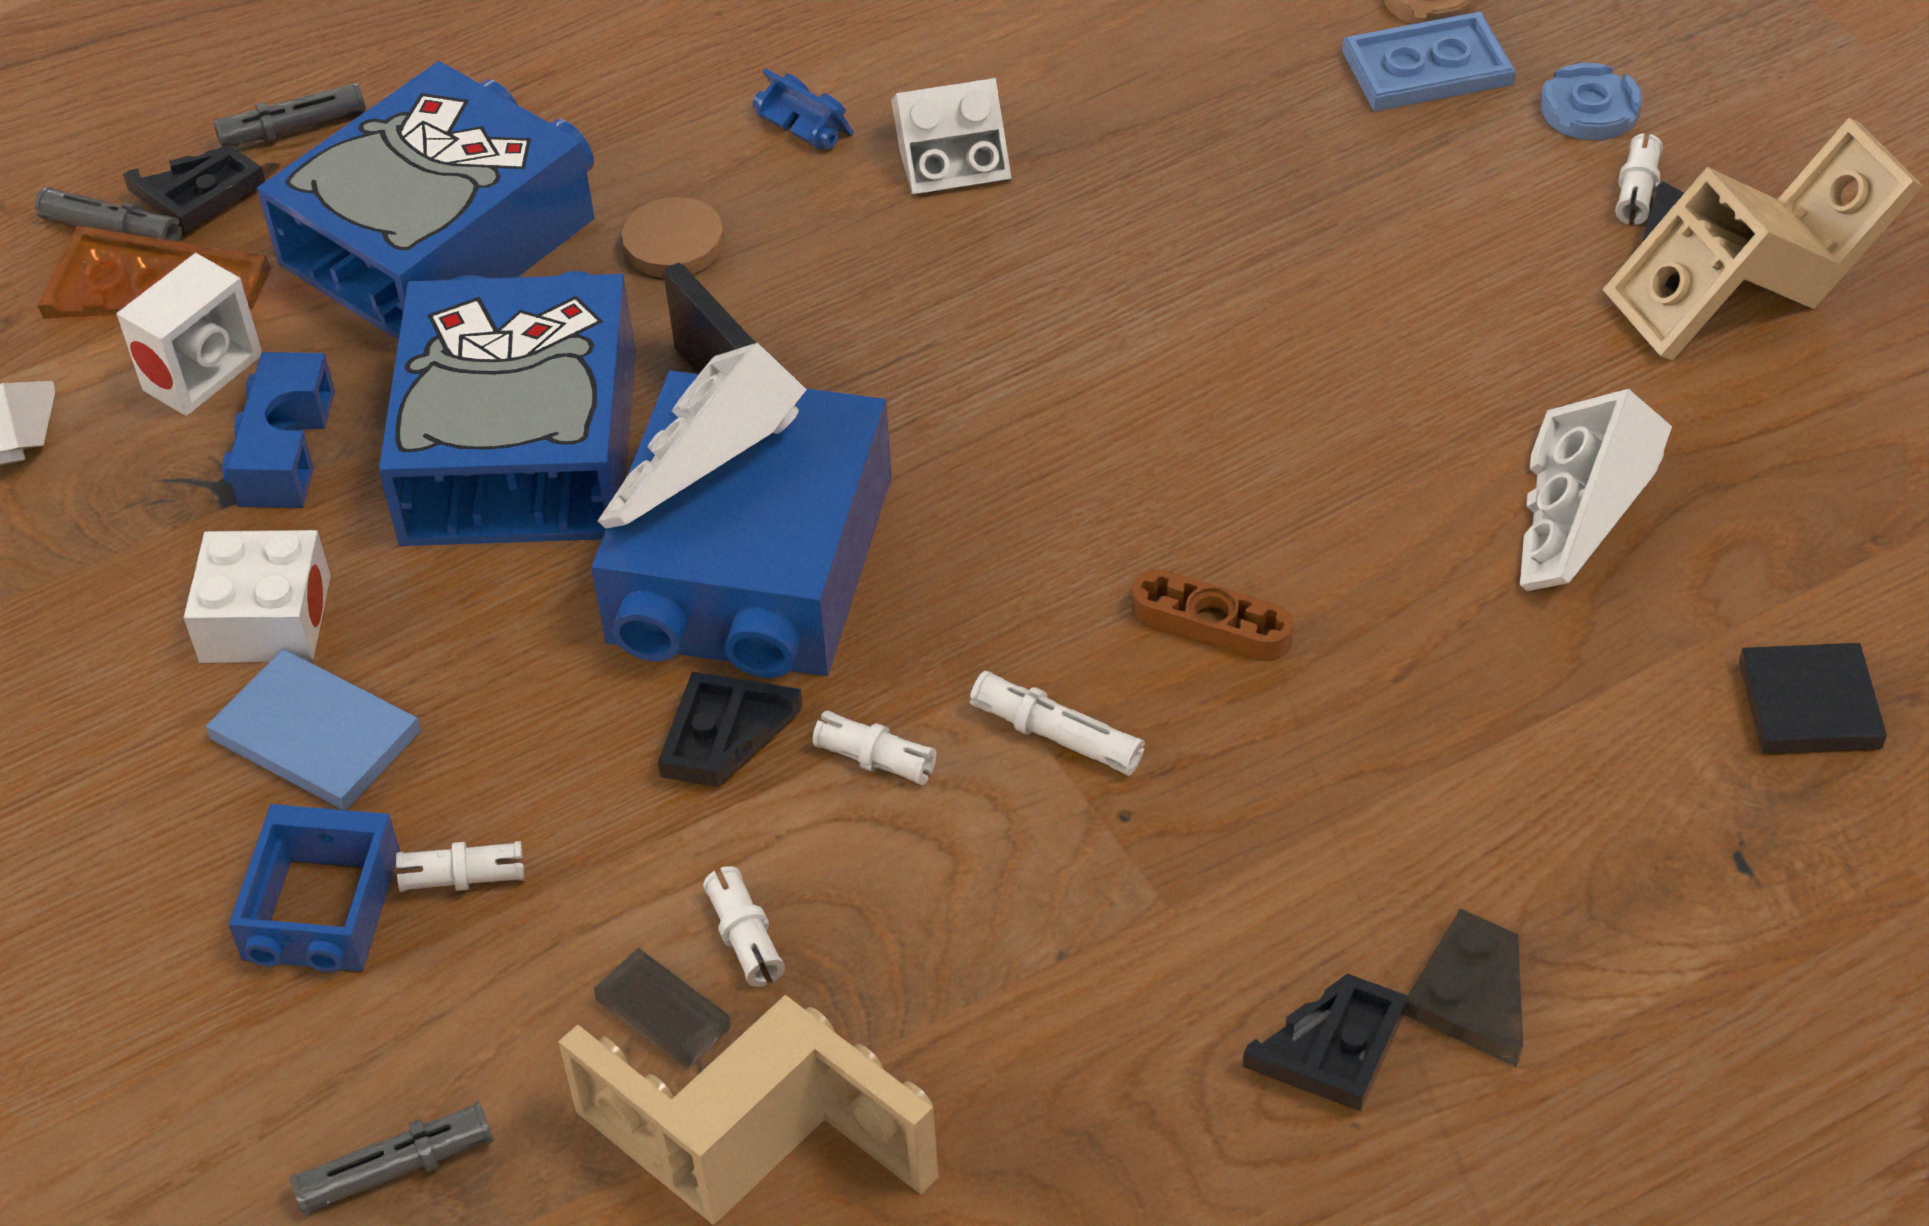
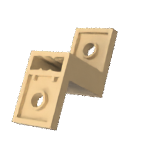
M1849 117L1778 199L1706 167L1602 290L1661 357L1673 361L1744 279L1815 309L1924 186L1861 123ZM1857 180L1858 193L1851 203L1842 206L1841 194L1843 189L1850 182ZM1675 272H1679L1680 283L1677 290L1671 296L1666 297L1665 284L1668 278Z
M786 995L675 1097L659 1078L652 1074L643 1077L630 1067L627 1058L620 1048L606 1037H601L597 1040L577 1024L558 1041L576 1113L713 1225L730 1211L824 1120L920 1195L939 1177L934 1108L928 1096L915 1084L908 1081L902 1084L887 1073L879 1059L868 1048L861 1044H856L853 1047L836 1034L831 1023L818 1010L812 1007H808L805 1010Z

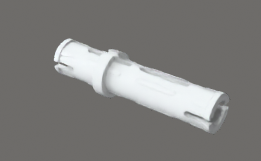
M987 670L980 674L973 686L970 695L972 698L970 704L972 706L1004 718L1014 724L1016 731L1025 735L1033 732L1049 738L1073 751L1109 765L1111 768L1127 776H1130L1135 771L1142 758L1143 746L1145 745L1144 740L1118 731L1105 723L1048 699L1047 693L1039 688L1033 687L1028 690L1008 682Z

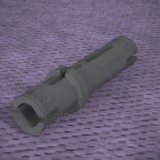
M353 82L339 88L306 95L267 106L265 102L255 104V110L220 119L216 118L213 119V124L220 147L230 145L234 147L264 138L267 143L277 140L276 135L358 113L362 114L366 112V107L358 83Z
M52 187L42 188L35 199V210L39 211L37 216L41 219L59 221L72 226L114 235L120 242L134 244L137 241L145 242L169 250L177 246L182 235V226L178 225L180 223L178 218L145 211L139 204L131 202L117 205L87 196L63 192Z
M480 1101L426 1124H423L422 1119L415 1120L409 1123L410 1130L355 1150L301 1173L289 1175L303 1215H309L314 1210L367 1191L425 1167L427 1173L439 1168L438 1161L486 1142H493L494 1139Z

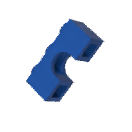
M261 352L255 374H249L247 378V402L244 412H238L235 418V442L232 451H227L223 458V478L226 484H231L238 507L303 508L314 467L302 429H325L335 394L325 353Z

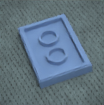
M1482 12L1343 38L1342 52L1373 111L1514 85L1516 71Z
M282 649L206 725L211 740L341 810H347L421 732L417 717L285 649Z

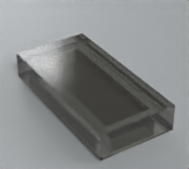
M637 948L593 988L597 1002L685 1069H688L731 1028L730 1017L726 1012L640 948Z

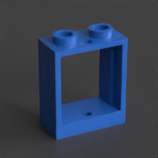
M270 804L229 922V928L242 961H251L266 967L278 964L308 966L323 972H335L340 969L363 971L396 866V853L400 852L390 814ZM291 861L363 867L345 927L271 921Z

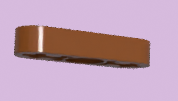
M1166 570L1144 572L1135 579L1132 585V612L1135 618L1144 625L1260 661L1277 660L1286 655L1291 648L1293 619L1291 614L1278 604ZM1158 595H1162L1158 602H1154ZM1184 602H1186L1185 612H1183ZM1205 608H1218L1224 611L1227 617L1222 621L1211 623L1201 620L1196 614ZM1241 618L1240 628H1237V621ZM1265 628L1273 629L1267 635H1260L1265 631Z

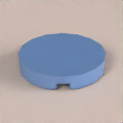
M1600 63L1569 65L1557 70L1554 73V78L1549 81L1546 80L1541 94V113L1549 125L1562 134L1581 140H1605L1619 137L1632 129L1640 117L1642 105L1641 90L1634 79L1624 73L1623 78L1612 74L1613 67Z

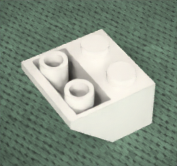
M996 78L896 93L891 99L899 151L912 195L1012 179Z

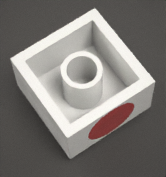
M197 253L193 254L116 313L142 390L185 416L189 415L259 359L262 352L240 277Z
M318 530L204 532L184 614V621L199 663L270 662L282 649L308 662H313L331 577Z

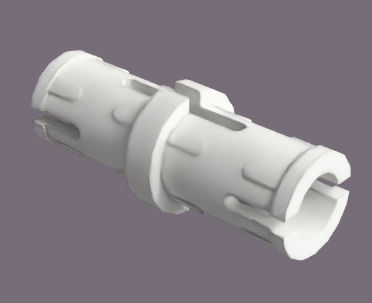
M1644 134L1636 135L1631 140L1627 163L1620 170L1618 184L1621 192L1615 213L1618 219L1625 224H1629L1632 210H1636L1634 225L1641 224L1648 219L1651 195L1657 191L1660 182V171L1657 167L1663 145L1660 139L1652 134L1649 135L1647 148H1642Z
M828 710L821 715V719L827 721V724L819 720L816 723L813 733V745L860 762V768L871 772L879 768L915 781V783L924 785L928 781V775L923 774V771L930 775L933 772L937 757L936 749L888 733L890 731L889 727L878 723L870 727Z
M521 841L466 848L465 842L452 843V849L409 853L397 852L396 867L399 870L423 868L422 872L397 874L399 891L405 892L410 889L455 885L456 891L469 890L470 883L508 880L524 881V865L522 863L497 865V862L501 860L523 859Z
M732 866L720 868L728 884L727 890L722 888L715 871H713L705 878L703 888L721 920L718 930L724 943L734 948L745 972L746 981L750 986L762 987L767 985L759 966L762 962L765 964L772 981L775 982L783 975L785 964L779 957L767 933L769 921L764 910L760 906L753 904L738 868Z

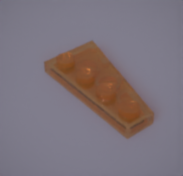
M77 226L37 307L44 318L117 315V312L193 254L197 253L240 277L249 309H253L271 267L264 255Z

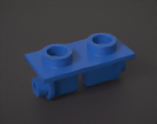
M766 68L763 70V74L770 85L766 91L758 92L753 99V107L756 109L759 117L785 131L795 117H799L789 130L794 136L817 149H830L834 147L839 137V130L852 137L854 131L843 116L846 109L835 98L826 93H822L820 97L812 94L802 81L791 74L786 73L784 77H781Z

